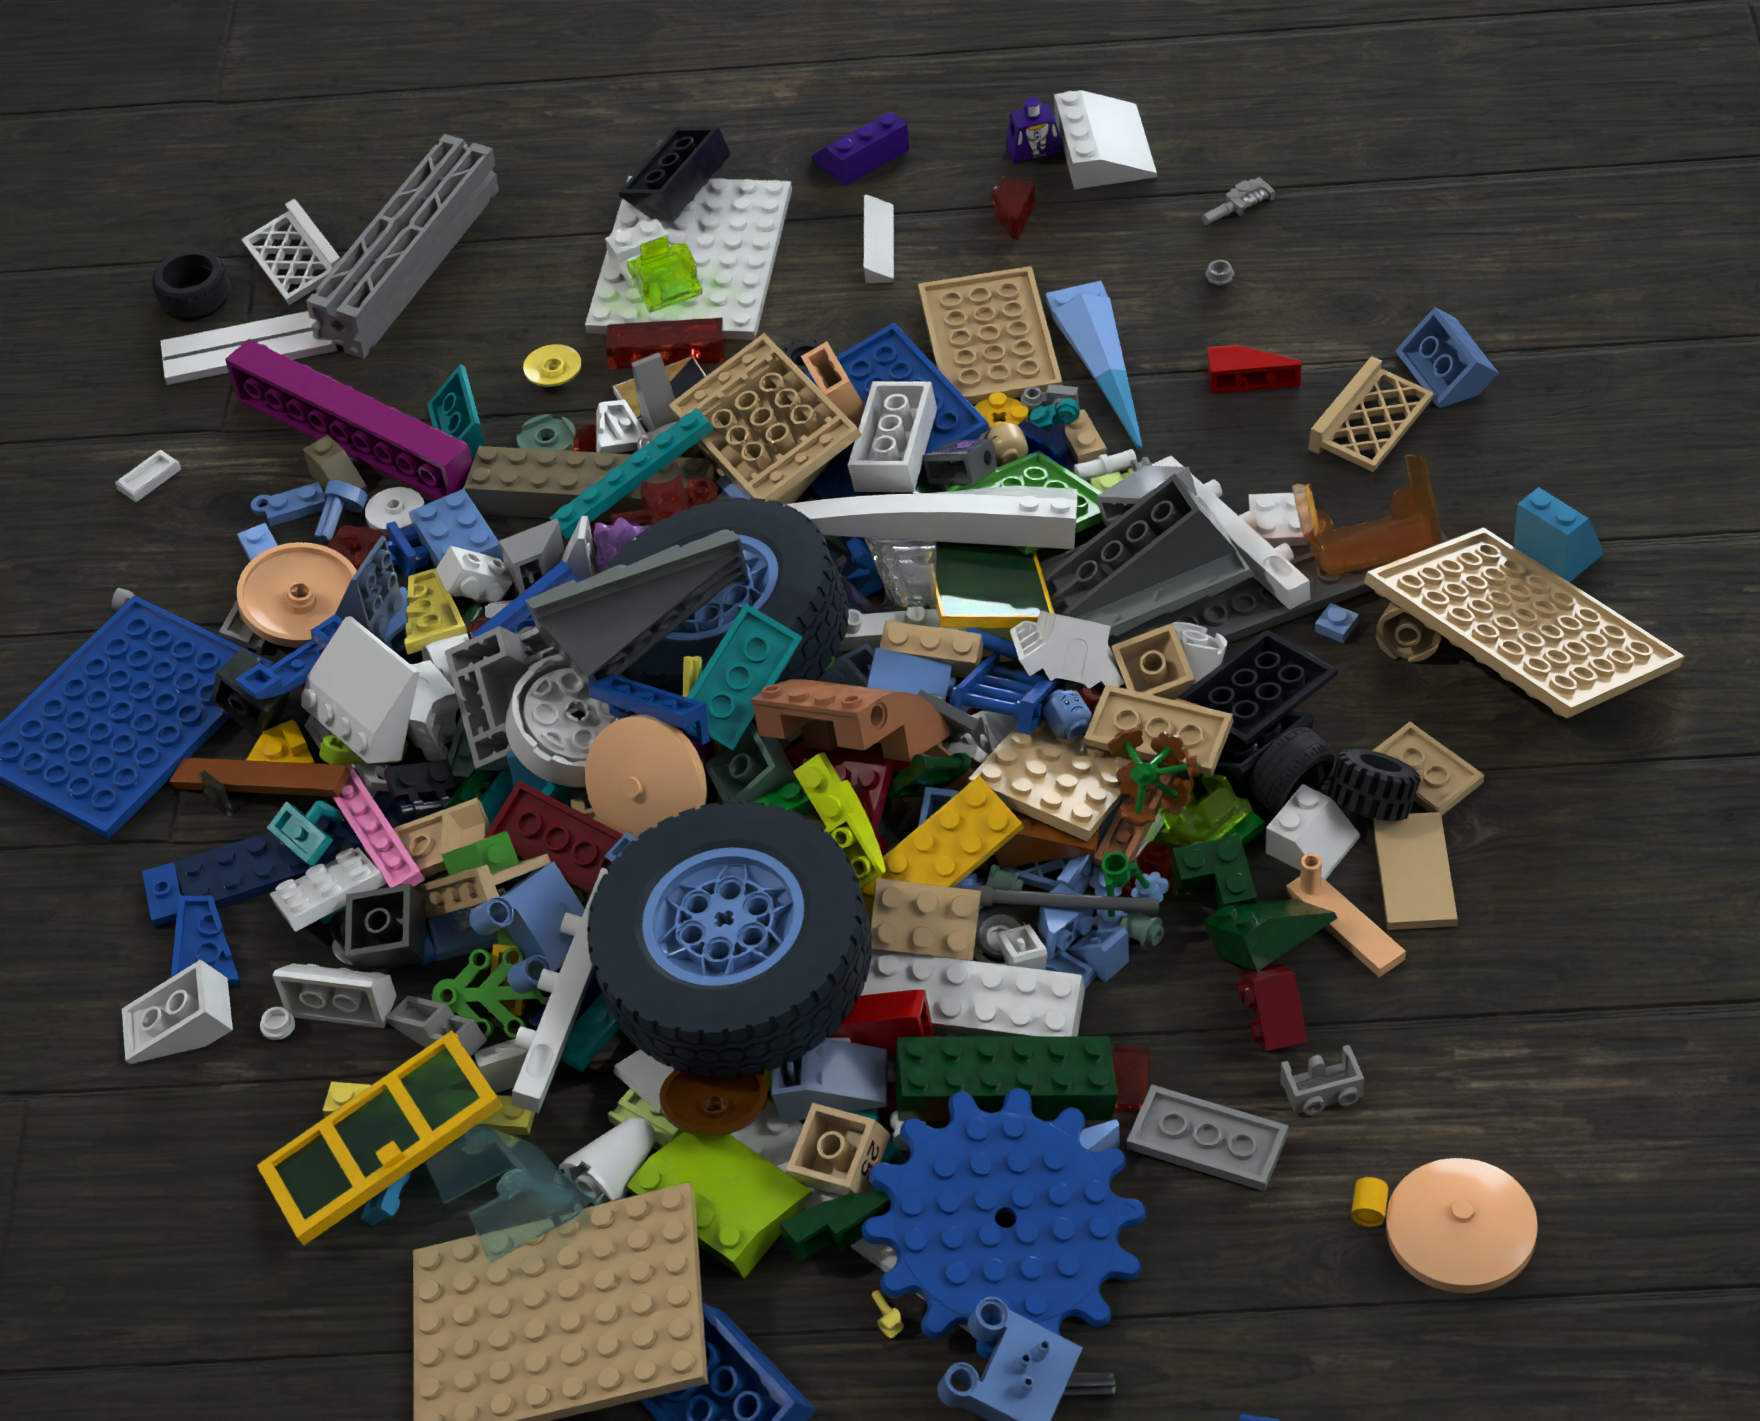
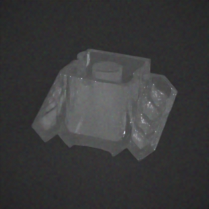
M865 538L891 602L899 605V607L936 605L935 540L930 538Z

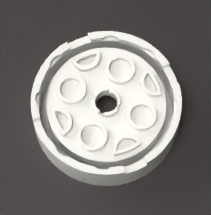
M557 654L534 663L517 682L506 714V735L516 757L535 775L562 786L586 787L585 766L592 743L606 726L622 718L610 714L609 704L590 698L589 687L562 656ZM578 708L584 712L585 717H582L579 721L568 710Z

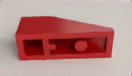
M1240 345L1207 347V365L1211 394L1301 386V361L1298 359Z

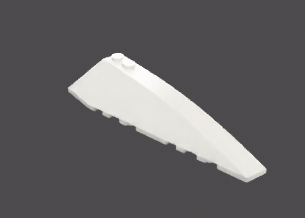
M1006 486L922 494L856 496L785 504L806 515L822 535L1026 546L1027 544V547L1074 549L1077 489Z

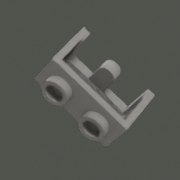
M1350 1045L1342 1047V1063L1325 1067L1322 1057L1316 1055L1308 1060V1072L1294 1076L1291 1074L1289 1062H1281V1085L1285 1089L1295 1114L1305 1112L1307 1115H1314L1321 1112L1325 1106L1335 1103L1348 1106L1363 1096L1364 1077Z

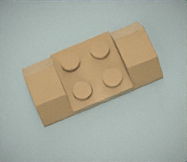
M474 798L397 826L393 830L424 878L447 870L441 854L484 839L485 834L490 828V823L481 801L478 798ZM366 851V854H367L369 860L375 865V863H374L373 860L371 859L370 855H369L368 852ZM386 882L385 885L379 887L378 889L388 888L389 885Z

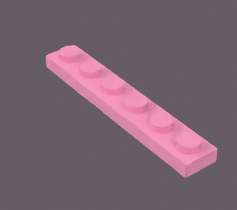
M351 764L347 765L351 773L339 796L333 797L389 887L411 884L414 888L425 880L424 876Z

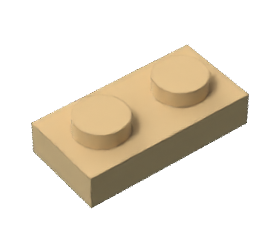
M1085 409L1080 410L1078 419L1073 423H1059L1058 429L1078 464L1099 459V455L1107 454L1106 446Z

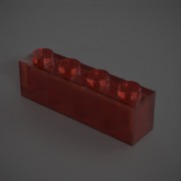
M723 318L607 324L605 349L609 369L632 368L633 362L658 352L662 357L664 366L692 356L698 364L725 363L726 337Z

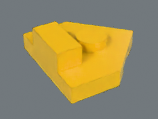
M293 719L263 731L246 759L249 761L315 763L308 750L307 743L296 721L294 722Z

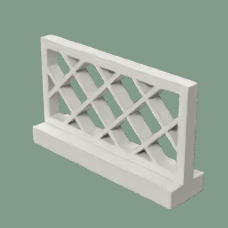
M295 199L285 204L288 212L241 239L289 305L315 290L341 259ZM290 223L287 232L278 231L279 228ZM261 239H266L264 246L252 245ZM274 239H284L281 246H272ZM292 239L301 240L299 246L289 245ZM268 254H277L275 261L265 260ZM285 254H295L292 261H283ZM303 254H313L310 261H301ZM279 269H289L286 276H276ZM297 269H306L304 276L294 275ZM314 269L326 270L318 276H312ZM290 284H300L297 289L290 293L287 292Z

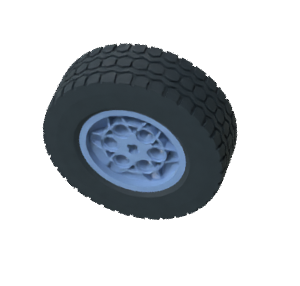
M731 498V501L723 499L712 501L711 504L703 503L693 506L690 510L686 511L685 509L671 515L672 517L664 518L653 524L652 528L645 529L636 536L634 541H629L620 550V554H616L607 564V569L621 564L628 566L678 544L681 548L726 529L733 530L740 538L749 579L725 587L621 673L627 679L683 696L684 657H702L703 672L745 603L803 637L802 642L776 684L790 679L815 681L819 677V673L824 672L832 662L831 657L836 656L847 631L849 608L846 590L822 533L802 512H798L797 509L788 505L783 506L780 502L772 500L766 502L765 499L751 498L750 500L746 498Z
M741 801L724 802V805H718V803L702 805L701 809L697 810L694 807L680 812L679 816L675 818L672 815L658 822L657 827H650L640 834L636 842L633 840L621 851V857L617 856L608 867V874L603 875L597 886V893H594L590 906L587 939L590 960L609 1010L620 1029L641 1051L668 1067L672 1065L675 1070L689 1074L694 1071L696 1075L713 1077L714 1074H718L719 1077H737V1074L741 1073L743 1076L761 1073L760 1070L762 1069L769 1071L781 1067L783 1062H792L805 1055L806 1050L812 1051L823 1043L826 1035L830 1037L841 1026L842 1019L846 1020L855 1007L854 1001L858 1002L864 989V982L867 981L872 953V935L866 906L855 870L843 849L827 831L825 832L822 827L809 819L807 821L805 816L792 810L787 812L783 807L772 804L765 806L761 802L747 801L746 804H742Z

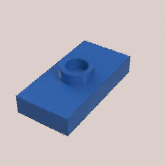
M174 862L142 871L153 926L157 927L175 922L178 896H182Z

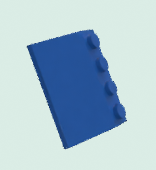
M702 1303L708 1384L640 1399L642 1404L658 1421H807L816 1411L810 1402L724 1311Z

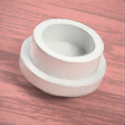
M282 1007L268 1009L263 1014L260 1022L262 1034L271 1040H280L287 1037L295 1027L293 1015Z

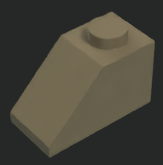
M326 435L303 449L310 475L325 489L328 481L339 480L358 487L363 491L368 490L345 450L330 436Z

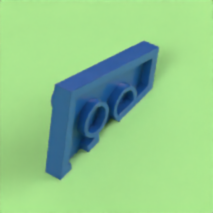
M178 896L171 978L201 959L228 978V987H241L213 896Z

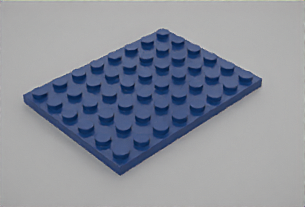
M134 595L0 723V783L109 840L172 777L179 763L184 758H190L230 718L211 703L209 699L216 673L243 647ZM243 648V649L246 650L249 654H250V653L255 654V653H253V652H251V651H249V650ZM257 655L267 668L274 665V662Z

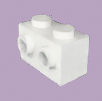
M454 546L449 547L435 569L444 585V589L449 594L455 597L464 596L472 598L479 603L501 601L513 583L511 576L506 570L507 567L501 559Z

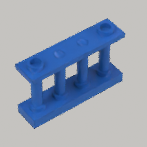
M993 652L957 687L953 688L950 705L965 713L973 707L1014 716V720L1018 721L1016 732L1030 735L1044 720L1042 712L1043 707L1047 703L1048 696L1056 690L1062 689L1066 691L1067 680L1055 678L1050 681L1046 673L1044 676L1037 674L1029 676L1027 672L1000 667V654Z

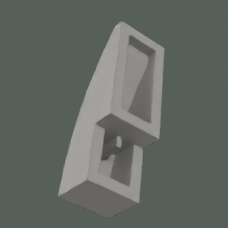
M408 995L385 1017L390 1025L424 1047H428L453 1030L471 1057L487 1041L474 1019L454 1015L447 1004ZM448 1049L439 1053L442 1056L455 1060Z

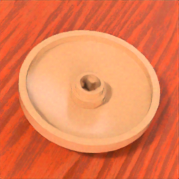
M296 542L272 547L252 559L240 575L237 585V603L240 615L245 624L264 640L280 646L300 648L312 640L310 630L335 615L346 589L357 570L342 554L319 544Z
M633 715L606 726L598 734L590 747L585 766V785L589 802L598 820L623 835L628 831L638 838L647 829L657 827L658 822L672 815L675 818L682 811L694 807L695 810L701 809V806L705 805L707 786L701 759L691 741L676 726L662 722L649 715Z
M1452 1158L1425 1164L1412 1171L1398 1184L1388 1204L1386 1216L1387 1239L1396 1259L1412 1276L1440 1290L1454 1293H1478L1502 1286L1516 1277L1525 1268L1536 1244L1537 1216L1529 1195L1513 1177L1485 1162Z

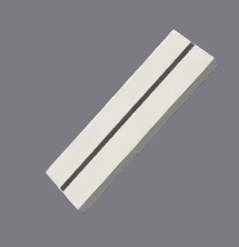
M308 311L161 341L164 376L167 385L229 373L225 359L248 339L264 344L279 354H285L292 360L337 351L335 343H331L333 340L324 336H321L319 340L314 338L311 326L316 320L309 317Z

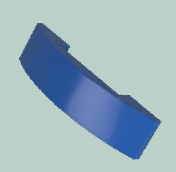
M333 615L310 630L311 641L269 668L262 663L257 664L235 679L236 684L256 699L278 696L301 686L306 682L307 675L343 620L337 615Z

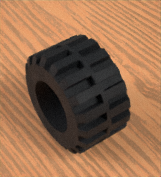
M1349 749L1339 753L1327 793L1332 800L1353 813L1376 820L1401 821L1409 817L1421 778L1419 773L1411 766L1397 758L1371 750Z

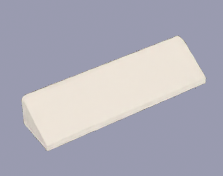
M864 195L865 284L894 282L893 204L870 195Z

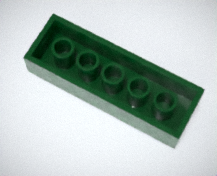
M1110 1036L897 1037L893 1071L898 1121H906L912 1118L921 1121H950L949 1099L958 1092H966L971 1095L977 1107L985 1113H997L1004 1106L1006 1094L1016 1088L1024 1089L1029 1093L1032 1101V1114L1039 1120H1055L1063 1110L1068 1108L1078 1109L1083 1114L1085 1120H1112L1118 1091Z

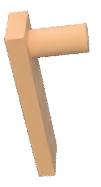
M1314 853L1305 854L1301 858V876L1286 885V894L1291 899H1297L1335 912L1337 919L1324 928L1379 978L1403 962L1406 957V951L1321 876V857Z

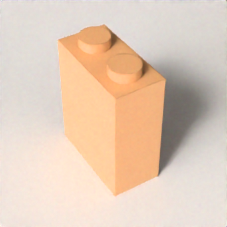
M826 341L802 355L801 358L818 388L859 429L865 405L829 343Z

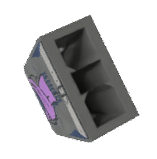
M989 439L958 440L922 455L929 485L974 484L996 470L997 467L995 445ZM948 461H950L951 464H953V463H955V462H957V463H956L954 466H951V465L948 463Z

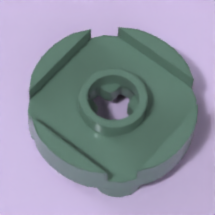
M552 414L536 416L522 425V432L519 435L517 434L518 448L576 451L577 435L575 427L569 419L562 416V420L553 419ZM546 437L549 439L548 441H543V440H542L543 438H546Z

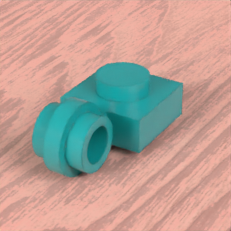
M1065 398L1058 404L1053 403L1030 411L1026 433L1033 440L1057 432L1061 422L1065 424L1073 423L1080 414L1078 403L1074 399Z

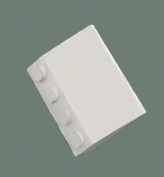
M1082 90L1054 94L1055 120L1074 190L1157 177L1136 104Z
M345 617L306 677L305 687L301 694V706L366 763L401 760L420 672L353 617Z

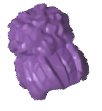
M621 517L615 521L614 526L605 525L600 522L595 523L593 540L598 547L596 551L597 556L594 560L596 563V574L601 573L604 568L607 569V564L616 554H620V550L629 541H634L636 536L647 529V527L640 526L638 522H633L630 525Z

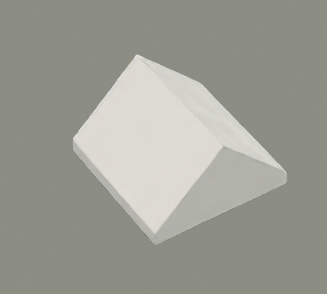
M515 1039L479 1049L474 1053L478 1069L494 1093L514 1088L527 1056V1050L514 1047Z

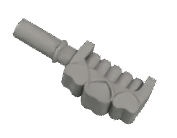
M1262 178L1242 181L1235 185V189H1231L1230 192L1226 193V204L1223 203L1221 206L1201 216L1202 221L1205 225H1208L1224 216H1229L1233 211L1242 216L1247 207H1251L1263 199L1274 200L1275 191Z

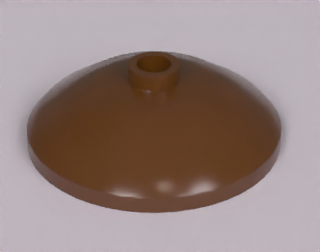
M674 1070L661 1086L659 1094L660 1107L669 1123L684 1132L703 1137L724 1136L747 1127L762 1114L768 1100L767 1084L761 1073L743 1076L741 1073L737 1074V1077H719L718 1074H714L713 1077L696 1075L694 1071L689 1074Z

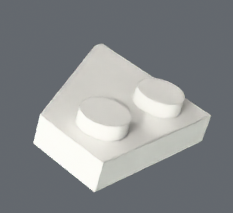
M625 400L599 403L596 410L597 453H620L638 450L637 441L646 432Z

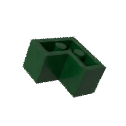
M1239 834L1173 848L1170 865L1178 894L1212 887L1218 909L1233 904L1256 903L1257 894Z

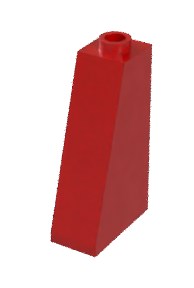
M914 989L861 995L858 1002L854 1001L855 1007L846 1020H841V1026L830 1037L826 1035L824 1038H850L851 1043L885 1048L888 1052V1059H893L897 1037H934L926 991Z

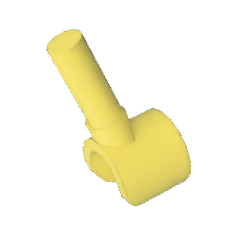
M876 1290L872 1293V1297L884 1315L877 1321L878 1325L888 1338H893L904 1329V1325L901 1322V1314L896 1308L892 1309L880 1291Z

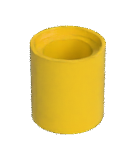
M1364 1177L1356 1181L1351 1218L1357 1224L1376 1227L1384 1223L1389 1187L1383 1180L1374 1177Z

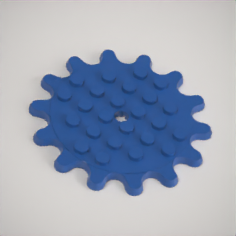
M1016 1088L1010 1090L1006 1094L1004 1106L997 1113H985L977 1107L971 1095L966 1092H958L949 1099L948 1108L951 1120L945 1128L933 1129L916 1118L908 1119L901 1125L900 1136L910 1149V1158L905 1164L891 1165L888 1163H878L871 1168L869 1172L870 1183L873 1187L885 1192L889 1196L891 1207L886 1214L867 1219L862 1225L861 1233L868 1243L884 1244L895 1251L897 1256L896 1264L892 1269L883 1274L880 1280L881 1291L890 1298H898L907 1293H917L925 1299L927 1312L921 1321V1330L927 1338L938 1340L943 1338L955 1325L963 1324L968 1326L967 1323L970 1315L980 1301L987 1297L999 1298L1006 1304L1009 1310L1061 1336V1322L1070 1316H1077L1090 1326L1096 1328L1104 1327L1110 1321L1111 1309L1102 1299L1100 1287L1105 1280L1110 1278L1133 1281L1139 1276L1141 1272L1140 1261L1137 1257L1120 1247L1118 1235L1127 1227H1135L1143 1223L1146 1217V1210L1140 1201L1120 1198L1112 1192L1111 1180L1124 1169L1126 1165L1125 1155L1120 1149L1114 1147L1100 1152H1092L1085 1149L1079 1140L1080 1133L1085 1125V1118L1078 1109H1065L1055 1120L1046 1122L1037 1119L1032 1114L1031 1097L1024 1089ZM1002 1210H1005L1006 1213L1013 1216L1016 1222L1010 1228H1002L996 1223L995 1216L1001 1213ZM981 1314V1318L986 1324L996 1325L991 1315ZM995 1338L989 1342L976 1340L978 1354L983 1359L989 1361L998 1339Z

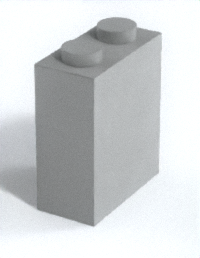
M1143 466L1097 495L1096 500L1104 525L1113 523L1174 473L1197 496L1189 467Z

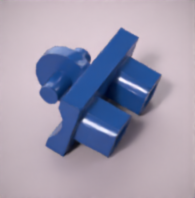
M395 521L387 523L386 528L390 532L387 544L391 552L393 566L397 565L406 580H408V576L415 574L416 568L429 565V551L425 545L418 547L419 538L414 527L400 529Z

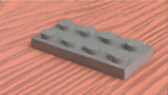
M1151 1085L1128 1136L1127 1149L1265 1191L1287 1139L1289 1126Z

